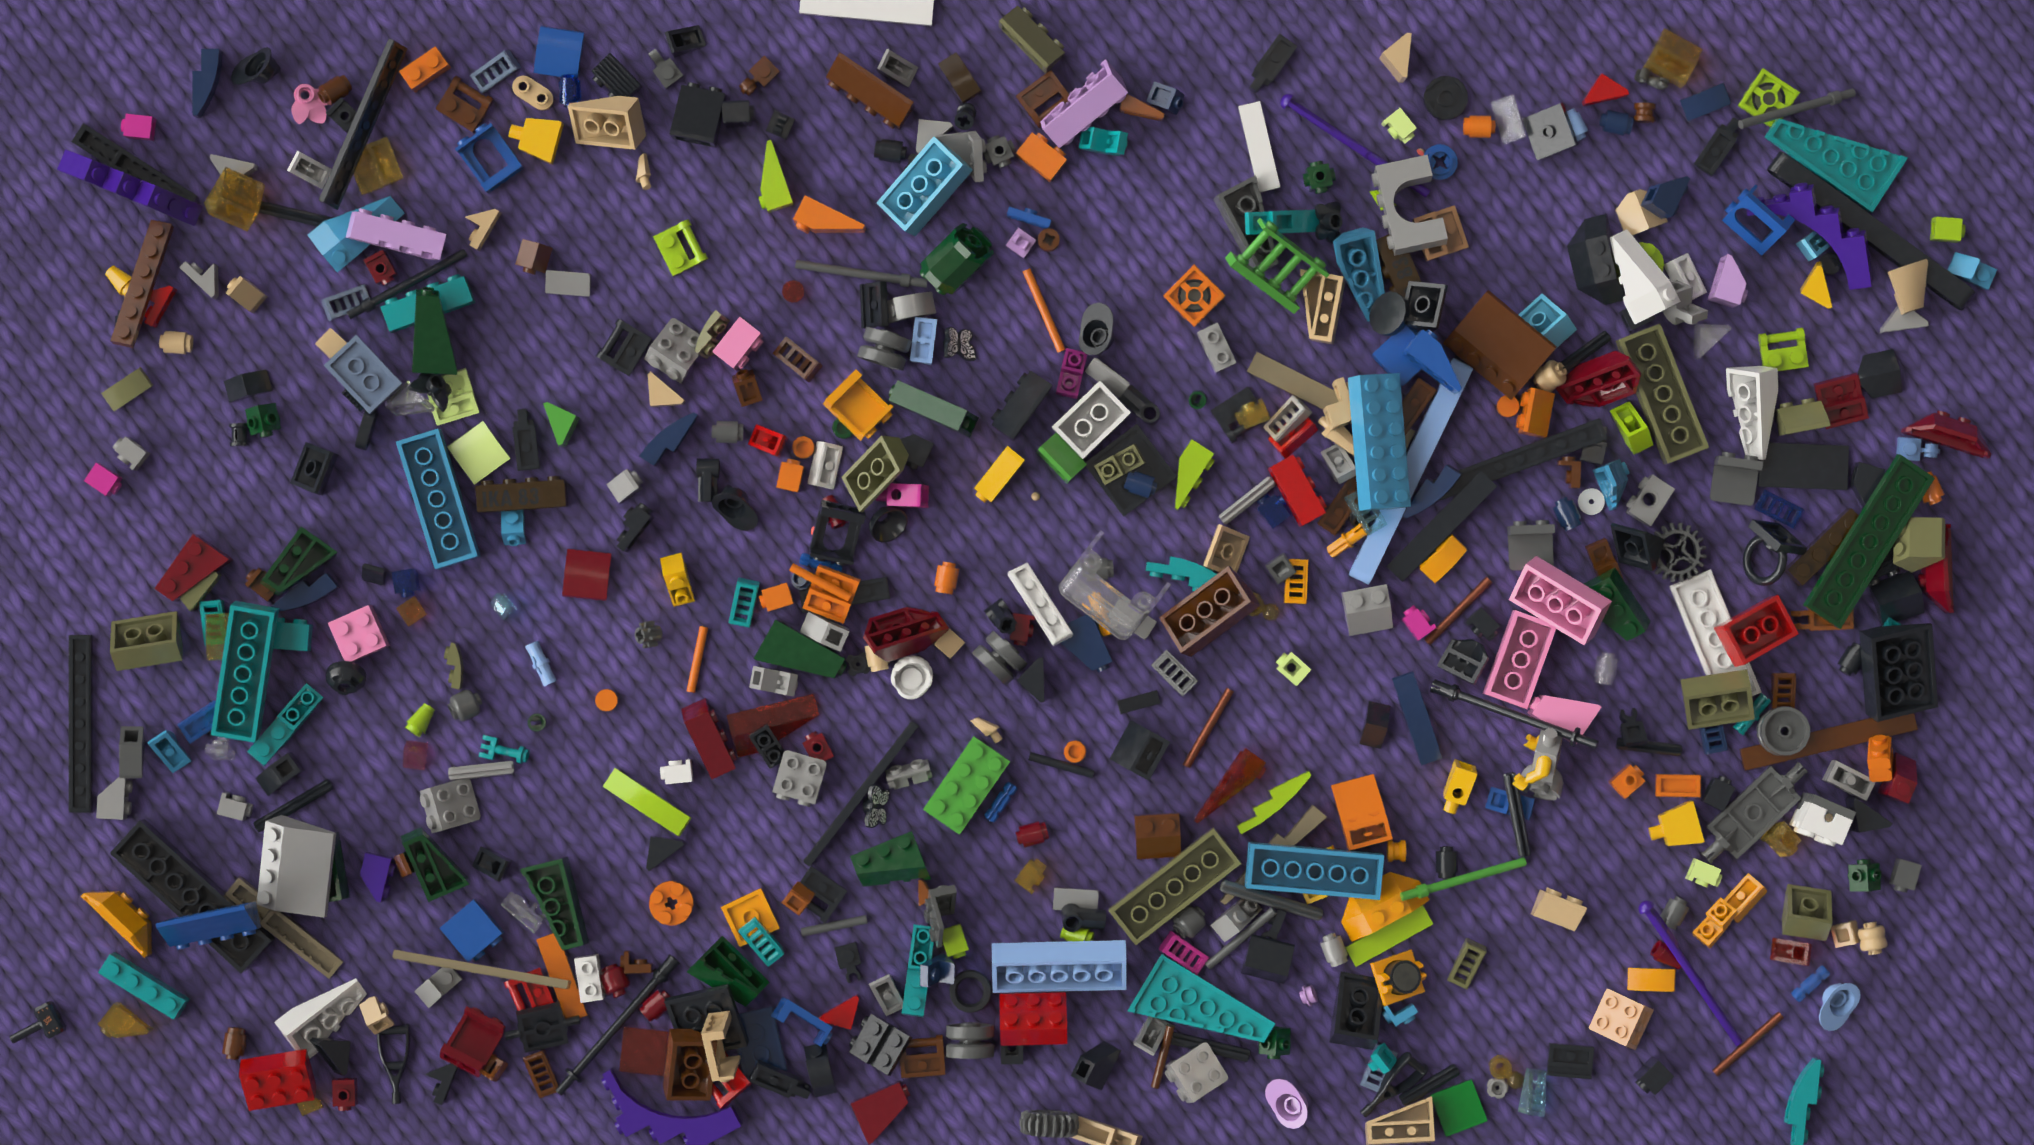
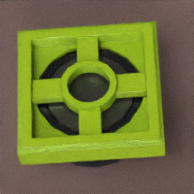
M1762 68L1743 95L1738 107L1752 116H1757L1791 106L1800 92ZM1775 120L1765 122L1764 124L1771 128Z

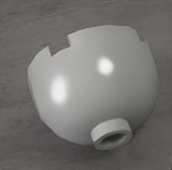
M1533 763L1522 771L1521 775L1525 778L1526 774L1531 772ZM1556 769L1552 784L1537 781L1532 784L1529 783L1521 791L1527 794L1529 790L1534 792L1533 797L1554 801L1557 797L1560 798L1563 790L1562 775Z

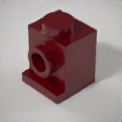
M383 249L363 260L377 285L382 284L386 286L395 281L394 277L398 273ZM379 265H383L385 268L382 273L377 271Z
M1013 613L1017 624L1015 631L1010 634V640H1014V645L1027 646L1028 637L1032 638L1034 625L1030 624V620H1035V617Z
M814 731L805 736L806 741L802 744L810 757L826 761L835 756L823 732L818 734L817 731ZM816 743L821 745L819 752L813 750V745Z
M334 1078L332 1080L333 1107L338 1106V1111L352 1110V1106L358 1104L357 1078ZM342 1091L347 1093L346 1099L340 1097Z

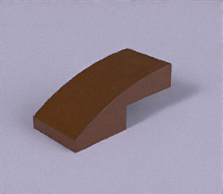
M1606 538L1585 546L1597 576L1615 567L1623 578Z
M406 852L393 857L401 877L415 872Z

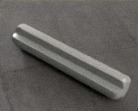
M1266 477L1219 515L1220 520L1224 524L1232 521L1276 485L1273 479Z
M513 761L451 767L448 770V776L453 781L513 774L514 763Z

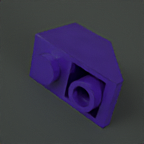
M366 852L360 876L376 902L381 903L384 901V898L388 899L391 886L388 885L390 876H394L396 864L393 863L394 858Z

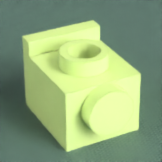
M1401 108L1381 123L1383 127L1388 125L1390 128L1387 130L1395 140L1398 138L1400 141H1403L1404 144L1415 136L1413 132L1417 129Z
M1284 652L1276 661L1278 664L1276 669L1295 686L1311 671L1292 652L1288 655ZM1290 663H1293L1295 665V670L1293 672H1290L1287 669V666Z
M1693 858L1685 879L1693 881L1696 878L1695 883L1706 888L1708 884L1718 887L1722 879L1721 869Z

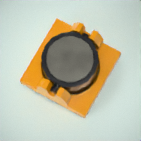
M1412 949L1370 963L1383 1006L1425 992L1422 981L1426 979L1427 975L1420 971L1424 966L1420 961H1415Z

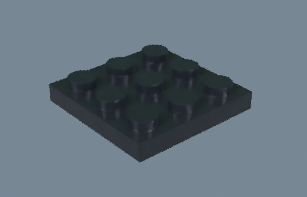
M1138 424L1134 425L1085 462L1087 464L1086 468L1123 517L1148 498L1130 493L1128 489H1124L1128 473L1104 485L1094 465L1136 444L1146 463L1130 472L1134 473L1137 471L1155 477L1154 482L1158 483L1155 493L1177 477Z
M729 984L671 996L665 999L664 1003L674 1029H693L702 1033L708 1013L730 1011L732 1019L726 1037L722 1039L724 1050L728 1051L748 1046L749 1041Z

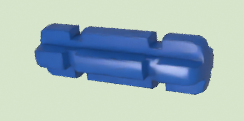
M802 553L799 560L801 565H810L814 569H817L819 564L840 572L843 569V566L835 562L833 564L828 560L818 561L806 553Z
M1011 782L1005 784L1003 792L1000 791L991 804L992 808L988 809L984 814L985 818L994 823L998 819L999 812L1002 813L1011 800L1010 796L1016 793L1018 788Z
M1823 965L1815 970V974L1812 973L1800 984V988L1796 987L1791 992L1795 1000L1801 1002L1806 998L1805 994L1809 995L1822 983V979L1825 980L1830 976V972Z

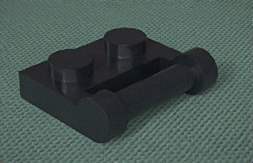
M618 318L615 323V329L602 350L597 352L596 357L630 377L652 338ZM626 330L629 334L614 359L609 357V354L622 332Z
M1246 387L1210 410L1231 444L1262 422L1264 424L1269 421L1268 416L1249 387ZM1253 409L1255 410L1256 416L1236 429H1230L1228 425Z
M813 866L808 869L800 883L814 892L816 897L829 905L827 910H824L813 901H810L806 907L821 918L820 921L826 923L848 890Z

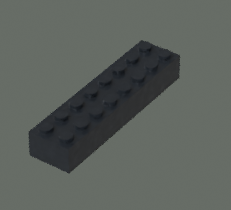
M145 819L139 820L110 852L118 862L178 917L237 905L225 896V892ZM261 926V928L255 929L256 934L243 936L242 932L235 933L232 939L221 941L220 937L211 938L212 943L208 944L242 974L251 967L272 944L275 938Z

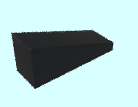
M1157 690L1117 700L1120 714L1160 704Z

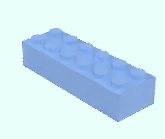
M1126 940L992 943L993 993L1126 990Z

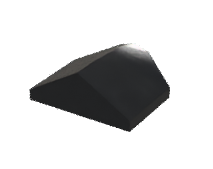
M1893 349L1862 356L1858 370L1860 385L1872 399L1902 392L1900 367Z
M1452 639L1437 666L1455 677L1475 685L1489 657L1484 645L1475 640Z

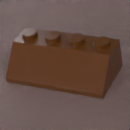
M841 52L836 57L826 76V79L829 81L828 86L837 92L841 89L847 93L846 98L855 104L860 102L865 105L864 110L874 117L878 114L884 118L883 123L892 129L895 126L900 129L915 108L913 101Z
M1227 566L1160 616L1159 619L1180 653L1192 657L1261 605L1249 586L1230 566Z

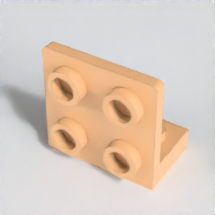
M1606 989L1589 1029L1636 1050L1654 1010L1610 989Z

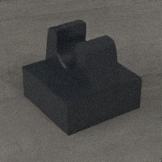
M774 110L766 132L787 140L795 119Z

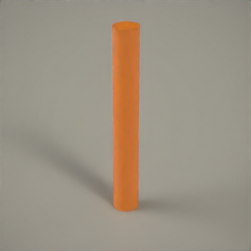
M794 563L789 570L847 602L852 595Z
M699 627L687 686L688 692L695 693L708 632L707 627Z

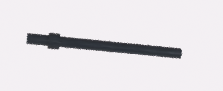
M462 249L371 299L368 297L362 300V304L347 311L350 320L364 312L368 313L374 310V307L468 257L466 251Z

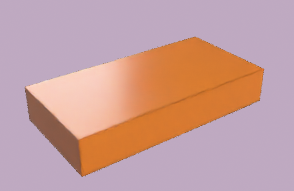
M1655 774V796L1701 797V775Z

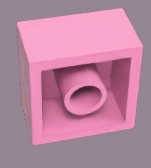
M739 317L712 352L734 370L738 368L743 369L750 360L747 357L752 350L756 352L762 345L763 341L761 338L763 335Z
M367 605L328 623L344 661L354 662L390 646L372 605Z

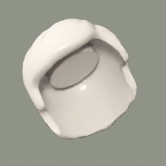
M915 655L905 656L894 665L891 683L901 697L910 700L917 699L924 695L932 685L933 671L928 661L922 657Z

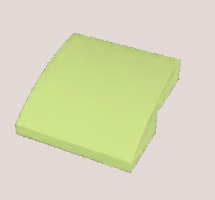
M466 368L457 370V375H441L452 390L448 396V404L444 412L438 408L432 397L428 395L437 426L479 413Z
M484 421L447 446L474 485L510 459Z

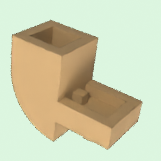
M1344 377L1336 379L1332 383L1338 402L1328 405L1323 409L1330 431L1346 426L1351 422L1349 387Z

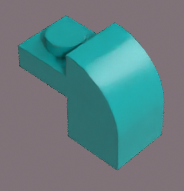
M1089 127L1081 132L1079 149L1114 156L1124 155L1128 143V133Z

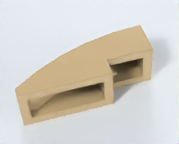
M1078 1116V1135L1071 1137L1091 1145H1140L1142 1140L1141 1135Z

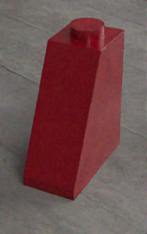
M1895 752L1893 778L1890 781L1882 782L1878 793L1895 801L1909 804L1917 785L1916 761Z
M899 1080L851 1101L850 1104L868 1145L875 1141L908 1104V1097L911 1094L906 1083L902 1085Z

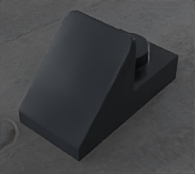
M448 1063L425 1074L441 1081V1084H436L432 1093L435 1096L434 1103L439 1105L445 1103L459 1067Z

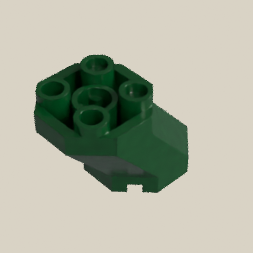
M960 224L921 262L922 269L920 270V275L928 280L939 294H954L960 290L994 255V251L989 249L992 245L991 241L978 228L972 227L970 230L966 228L967 224Z

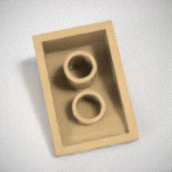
M614 96L569 103L568 105L576 144L635 150L646 137L639 98Z

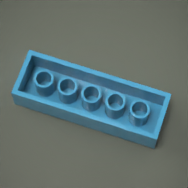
M1400 373L1349 377L1348 387L1359 511L1411 507Z
M435 429L396 441L434 568L439 570L481 557L442 430Z
M1248 842L1244 886L1248 889L1380 900L1384 855L1371 852Z

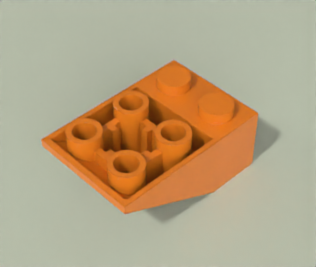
M1374 774L1331 785L1349 851L1393 839Z

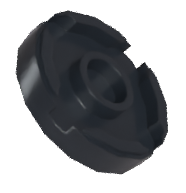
M1440 76L1432 80L1424 93V105L1427 111L1434 118L1440 120H1452L1458 117L1465 110L1468 102V92L1464 84L1455 77Z
M1396 292L1382 294L1375 300L1370 310L1369 318L1373 330L1378 334L1389 337L1398 334L1404 329L1406 318L1409 319L1410 306L1407 299Z

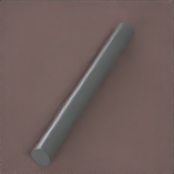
M1273 907L1269 908L1205 963L1210 970L1247 940L1251 934H1254L1277 914L1276 910Z

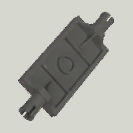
M1799 762L1785 775L1778 774L1772 766H1769L1726 806L1724 811H1721L1705 826L1715 836V841L1701 853L1703 857H1706V860L1712 863L1724 850H1728L1735 859H1738L1802 799L1793 788L1794 784L1807 774L1808 771L1802 768L1803 766Z

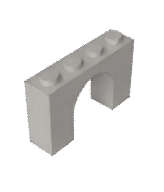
M1428 155L1375 166L1374 173L1371 174L1374 187L1378 186L1377 203L1379 208L1383 207L1382 223L1384 229L1388 228L1387 244L1389 250L1393 249L1394 256L1446 245L1448 237L1443 218L1419 223L1409 222L1400 217L1394 207V198L1399 191L1409 186L1431 182L1433 175Z

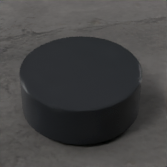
M1826 253L1819 259L1826 275H1833L1842 267V263L1836 253Z

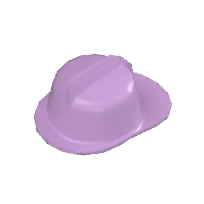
M1272 1080L1266 1087L1265 1096L1278 1120L1287 1128L1301 1127L1308 1115L1306 1097L1287 1080Z

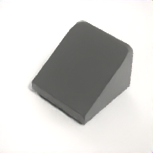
M1284 552L1269 561L1265 566L1277 584H1280L1296 573Z

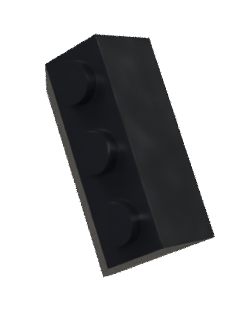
M1032 371L1029 374L1023 373L1017 382L1020 386L1016 392L1011 390L1004 400L1007 403L1002 410L998 408L991 417L994 421L992 426L1012 441H1014L1052 388V384Z

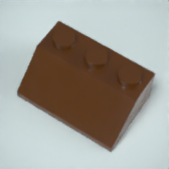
M669 1029L663 1080L666 1100L711 1101L713 1082L701 1033L693 1029ZM712 1040V1045L716 1058L717 1040Z

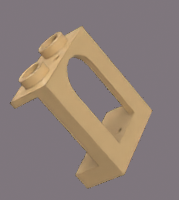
M730 1011L708 1013L701 1033L712 1082H727L734 1079L741 1059L740 1055L726 1057L722 1039H725L732 1019ZM712 1040H717L716 1058L714 1054Z

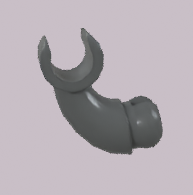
M1646 67L1642 68V70L1637 69L1634 76L1635 81L1643 84L1647 83L1659 90L1668 88L1667 84L1670 81L1667 77L1650 76V70Z

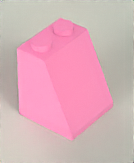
M1539 695L1531 699L1527 713L1534 718L1570 731H1574L1579 727L1581 729L1580 734L1583 735L1601 709V706Z

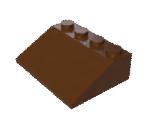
M1489 290L1486 291L1443 342L1446 347L1510 400L1521 390L1557 347Z

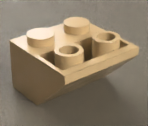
M1548 887L1546 891L1540 889L1531 915L1575 931L1587 907L1582 906L1583 901L1569 895L1564 899L1561 897L1562 893Z

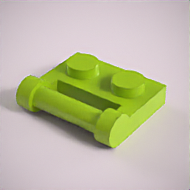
M689 219L653 236L673 277L708 260L706 253L702 252L692 232ZM680 231H683L695 256L691 260H689L676 234Z
M1803 327L1784 333L1758 334L1762 366L1777 368L1778 372L1809 367ZM1797 340V346L1768 350V344Z

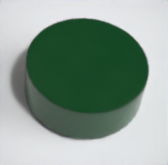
M838 419L833 422L832 430L838 438L847 439L853 435Z

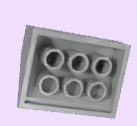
M283 815L266 820L257 905L274 911L327 917L336 833Z

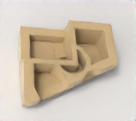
M1927 259L1888 272L1901 315L1924 307L1928 269Z

